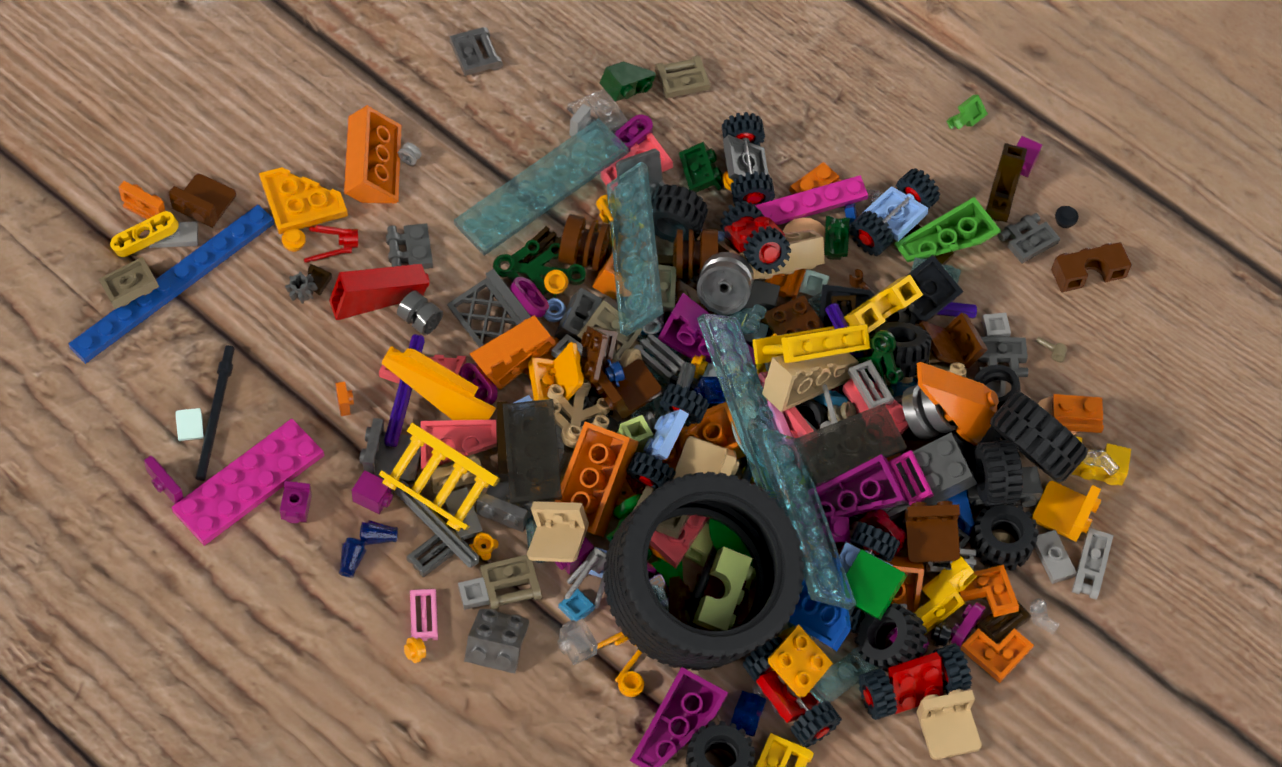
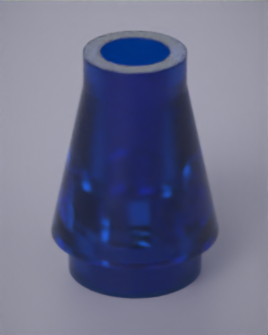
M371 520L361 522L360 542L366 543V545L397 542L398 527H391Z
M346 538L345 543H342L339 570L341 576L354 577L367 551L365 549V542L355 538Z

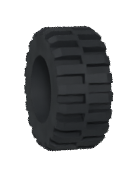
M1022 392L1013 393L991 418L990 424L1004 439L1013 441L1019 452L1058 483L1065 481L1087 456L1088 449L1075 435Z

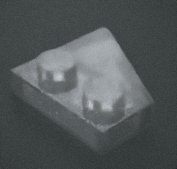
M605 89L567 104V110L573 115L582 104L590 107L591 122L599 126L600 131L607 135L616 132L628 122L617 103Z

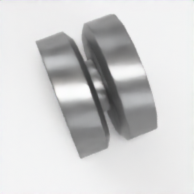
M720 252L712 255L704 263L697 283V295L701 303L709 311L717 314L730 315L740 311L748 302L754 282V272L750 263L742 256L733 252Z
M918 385L907 388L903 392L902 407L905 419L912 432L918 438L928 440L938 436L940 433H948L957 429L958 426L953 420H946L944 417L945 412L940 404L934 405Z

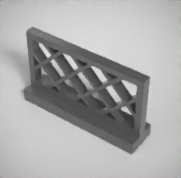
M494 269L486 273L487 278L447 304L450 311L479 348L484 345L485 337L497 338L502 335L505 323L516 324L517 326L525 319L531 317ZM487 287L491 292L489 300L477 299L478 292ZM462 303H471L469 313L458 312L456 307ZM475 304L488 305L486 315L473 314ZM492 306L502 307L504 309L503 317L490 316ZM472 319L484 321L482 331L472 330ZM489 321L501 323L499 333L487 331Z

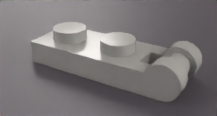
M1092 528L1088 529L1072 593L1080 594L1081 592L1089 595V598L1097 600L1114 535ZM1084 578L1093 580V584L1083 583Z

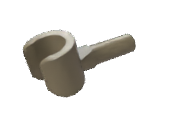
M1041 337L1037 338L1036 342L1053 351L1051 355L1053 360L1060 363L1064 361L1067 351L1064 344L1058 343L1055 345Z

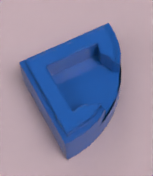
M855 203L846 205L844 209L846 218H850L849 226L857 218Z

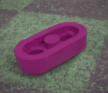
M636 115L615 132L614 146L622 152L631 151V147L635 144L639 145L643 142L645 136L650 132L652 133L653 122L651 118L646 115Z
M516 277L510 286L511 292L530 316L543 317L549 308L548 301L530 280L524 277Z
M477 363L464 364L460 369L459 376L479 387L474 397L492 405L498 396L495 384L486 376Z
M978 602L974 606L972 604L967 606L962 614V617L965 618L962 624L956 623L952 628L950 635L952 640L950 643H955L959 647L962 646L986 609L985 606Z

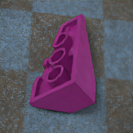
M681 667L630 761L640 767H662L691 740L695 732L698 733L701 726H706L716 717L728 692Z

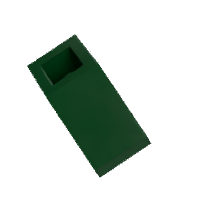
M623 61L606 67L599 83L616 102L648 92L652 88L656 73Z

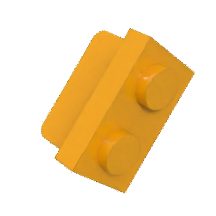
M570 342L555 360L532 357L528 362L534 404L537 406H546L549 401H553L547 396L548 390L553 384L560 385L564 389L563 396L568 401L584 383V374L581 371L580 352L575 342Z
M1049 481L1033 513L1032 520L1035 519L1038 525L1051 531L1056 530L1058 534L1077 542L1081 532L1087 533L1092 523V519L1088 518L1090 513H1096L1102 501L1097 498L1101 489L1092 485L1087 496L1059 483Z
M796 625L780 633L778 637L783 641L769 656L768 664L798 697H804L830 668L833 662L802 627Z

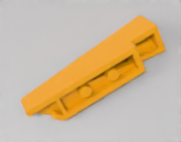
M390 346L382 360V365L451 420H489L496 407L474 397L479 388L478 386L415 349L407 348L402 353L393 346Z

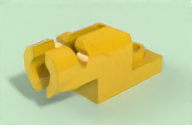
M961 556L958 560L950 563L951 570L942 569L940 574L922 587V591L929 601L919 607L914 613L924 622L922 625L926 627L927 633L935 625L940 624L965 604L959 592L963 591L977 578L972 568Z

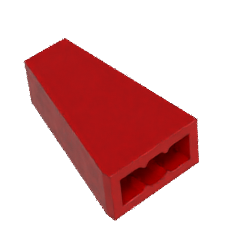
M422 264L339 272L329 300L335 319L341 320L400 304L412 291H418L424 296L427 287H429V276L425 273Z

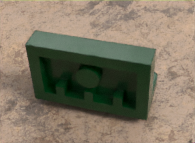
M701 142L679 152L690 191L697 193L713 185L718 190L723 189L721 184L722 173L719 167H716L715 161H718L713 148L709 149L704 142Z

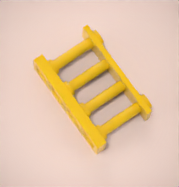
M867 324L837 329L831 326L752 340L755 364L768 363L772 361V357L784 355V363H791L870 349Z
M411 423L407 432L412 434L410 438L412 441L391 474L381 470L379 475L384 478L382 483L393 490L399 487L449 519L446 524L458 532L461 528L468 531L470 526L463 522L484 487L487 488L489 484L496 487L500 478L416 424ZM426 443L434 448L431 452L433 455L412 488L399 481V478L419 447H423ZM448 457L455 462L453 465L454 469L432 502L420 493L441 460L444 461ZM467 471H470L476 475L474 479L476 482L456 514L452 515L441 507L462 474L466 475Z

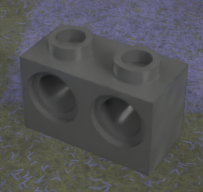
M580 288L571 297L554 337L561 341L568 334L581 343L582 339L577 335L595 312L602 298Z

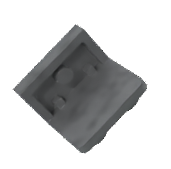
M652 149L616 163L621 203L632 214L643 212L646 210L653 190L658 186L666 185L662 180L660 152L657 149Z
M373 418L372 426L366 429L365 441L368 443L366 449L362 448L360 463L363 464L365 471L384 479L379 475L381 470L391 474L412 440H410L411 436L400 434L396 447L386 446L384 444L386 434L384 432V420ZM421 446L399 480H404L406 483H413L415 481L421 456Z
M509 475V481L498 482L496 487L490 485L486 494L481 492L476 500L477 514L524 532L532 515V504L534 501L538 502L541 496L529 491L533 484Z
M480 609L468 635L464 662L515 674L521 645L529 627V620L519 615L500 613L493 609Z

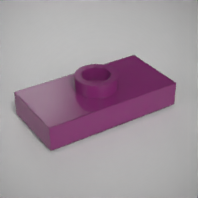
M153 456L144 460L146 471L153 479L151 481L159 493L163 491L174 504L184 498L182 489Z

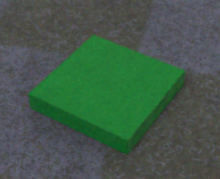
M861 549L844 577L847 601L876 619L881 620L907 575Z

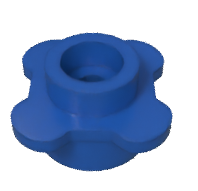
M608 359V367L605 368V374L610 382L614 381L615 386L619 387L618 382L625 380L624 372L618 361L611 363L610 359Z

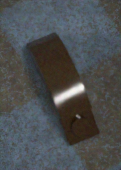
M1007 143L1004 144L985 210L994 221L1006 223L1008 221L1027 153L1026 148Z

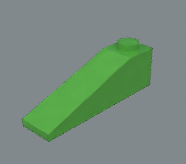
M973 197L896 242L895 247L908 263L928 258L932 255L936 256L982 244L999 234L1001 230L977 199Z

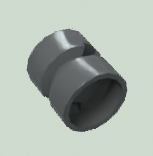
M412 291L401 301L397 309V315L408 324L412 323V327L425 336L430 334L439 325L443 317V311L432 302L428 303V299L418 291Z

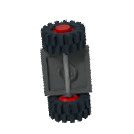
M744 112V115L737 113L736 117L733 115L729 116V120L725 119L724 123H722V134L728 177L733 179L731 191L734 205L737 201L741 204L742 201H747L748 203L751 202L754 205L774 200L773 180L768 174L764 147L760 146V143H763L765 138L762 119L759 115L755 116V113L748 115V112Z

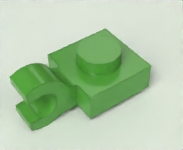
M972 95L958 106L960 113L950 117L946 122L950 129L955 126L957 129H960L965 124L966 126H974L988 113L979 95Z

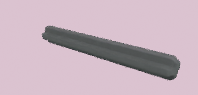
M399 480L408 487H410L404 480ZM399 487L394 490L400 499L468 567L473 568L479 563V556L433 509Z

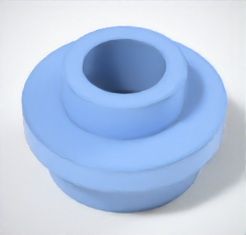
M549 299V308L544 318L551 322H558L562 319L566 306L559 299ZM556 310V311H558V312H557V313H552V312H550V311Z

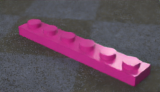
M861 175L755 206L765 217H770L776 225L791 222L794 219L805 218L867 200L868 193Z

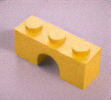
M907 275L884 288L844 316V319L849 326L867 324L868 333L883 324L887 317L907 307L923 294L912 276Z
M1077 437L1078 440H1079L1080 442H1082V438H1081V437ZM1107 443L1101 457L1093 458L1087 455L1071 474L1081 476V478L1086 480L1094 479L1109 485L1122 486L1128 475L1131 449Z

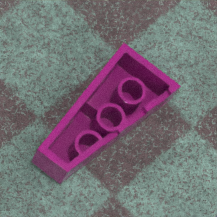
M684 293L682 294L658 339L691 359L695 355L706 356L705 361L750 376L756 365L754 349Z
M882 454L791 500L801 523L806 526H812V523L820 522L830 516L851 517L877 511L878 509L882 510L908 504L887 458Z

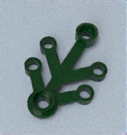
M536 240L527 241L525 246L513 255L502 254L497 256L493 262V269L500 277H508L512 283L516 277H519L517 273L527 274L543 296L549 291L546 289L541 276H546L552 270L564 272L568 282L572 285H580L586 279L585 268L580 264H573L568 269L543 266L552 259H559V253H552L553 249H560L559 243L551 244L547 251L528 264L519 262L528 255L535 256L539 253L540 246ZM530 245H535L537 249L531 251L528 249V247ZM508 264L510 267L504 270L501 268V265ZM579 274L581 277L575 280L572 278V275Z
M881 330L875 334L873 339H869L870 349L875 350L872 356L855 357L852 355L859 361L858 364L871 360L885 384L886 381L881 365L882 358H884L887 368V380L895 384L903 379V372L900 368L896 367L893 356L896 340L893 334L887 330ZM864 350L854 351V352H855V353H860V352H862V351H864ZM865 368V372L867 373L868 377L872 379V376L870 375L869 371L867 370V368ZM886 385L891 395L894 396L893 389Z

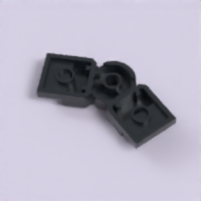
M932 255L907 274L912 276L923 295L907 307L893 314L897 317V322L914 325L920 324L922 321L928 322L964 291L936 257ZM822 285L819 318L825 327L832 326V322L825 311V308L831 305V296L856 295L857 308L872 298L874 293L871 290ZM837 301V304L841 309V301ZM846 301L847 314L851 312V301Z

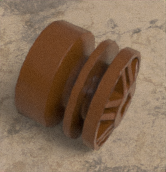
M569 214L561 239L559 263L573 265L577 263L580 256L583 257V267L585 269L589 267L591 259H593L592 270L599 272L609 249L610 223L603 222L600 231H598L599 222L594 219L590 229H586L585 217Z
M677 229L673 242V266L676 268V280L683 279V269H689L688 280H692L694 270L700 269L701 274L704 263L712 255L718 254V229H702L700 240H695L693 229H689V240H683V229Z

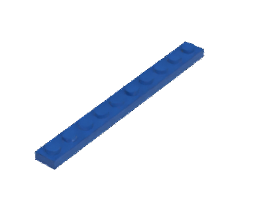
M259 204L158 277L156 279L159 285L158 288L147 295L136 298L128 305L121 306L110 312L68 343L69 348L86 364L274 225V218Z

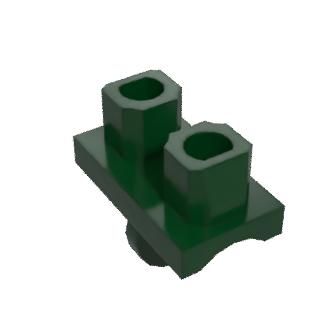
M826 216L824 255H827L828 259L841 260V257L848 256L850 218L837 219Z

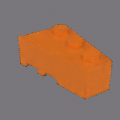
M534 315L471 352L470 355L486 376L501 390L529 368L528 362L532 357L541 358L555 347L557 343Z

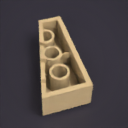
M814 230L785 233L791 248V253H787L790 256L789 261L784 259L783 262L786 264L784 268L779 265L780 271L775 272L772 269V274H767L766 271L764 274L760 273L751 266L754 272V279H770L773 275L792 274L795 270H809L816 268L817 265L825 264L823 236ZM725 241L718 242V253L733 252L746 260L744 252H739L733 244L726 245Z
M849 352L791 363H784V355L772 357L762 395L780 412L786 411L823 394L822 386L824 384L827 385L829 391L847 383L851 379L848 374L849 368L858 365L859 361Z

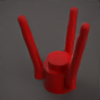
M322 225L310 227L309 230L311 232L339 235V245L343 246V248L304 258V262L316 261L343 253H352V248H358V229H342Z

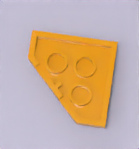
M283 167L259 173L278 234H283L289 229H302L348 216L344 200L339 191L334 189L330 191L321 187L318 182L304 176L300 178L291 174L290 170Z

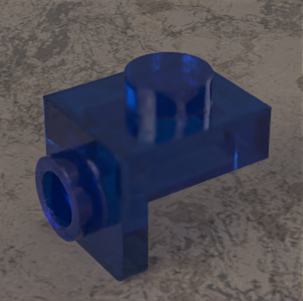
M730 376L701 377L697 387L694 388L696 394L702 395L709 403L733 402L735 398Z
M742 690L731 723L737 725L736 729L738 731L743 728L746 731V735L755 736L767 699L755 693Z

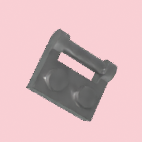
M486 27L450 36L451 46L464 76L488 69L498 70L503 66L502 59L497 56L489 38L490 32ZM476 40L482 42L488 56L487 59L483 58Z

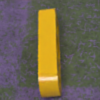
M164 211L116 234L112 238L110 246L119 257H127L174 234L179 227V223L171 212ZM150 230L147 237L139 238L143 231Z

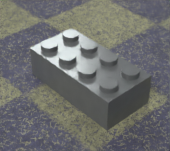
M952 433L913 451L934 494L933 497H927L923 501L927 503V506L937 505V502L945 501L978 484ZM910 458L906 459L921 493L925 492ZM901 462L898 463L897 467L913 498L917 495ZM908 503L882 510L888 514L889 519L896 525L900 523L901 518L905 517L906 509L910 505Z

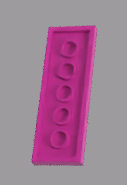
M291 418L171 507L172 512L205 546L284 487L285 481H292L324 457V451Z

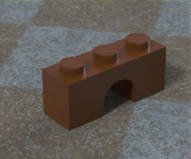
M1121 242L1114 244L1106 243L1097 248H1085L1071 254H1060L1055 258L1051 271L1061 293L1083 288L1088 277L1086 270L1099 272L1106 283L1127 278L1132 264Z

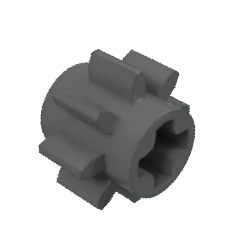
M300 271L299 274L289 277L290 284L285 285V288L290 293L289 296L292 301L298 299L303 304L304 301L313 299V291L318 288L313 282L314 279L311 274L304 276Z

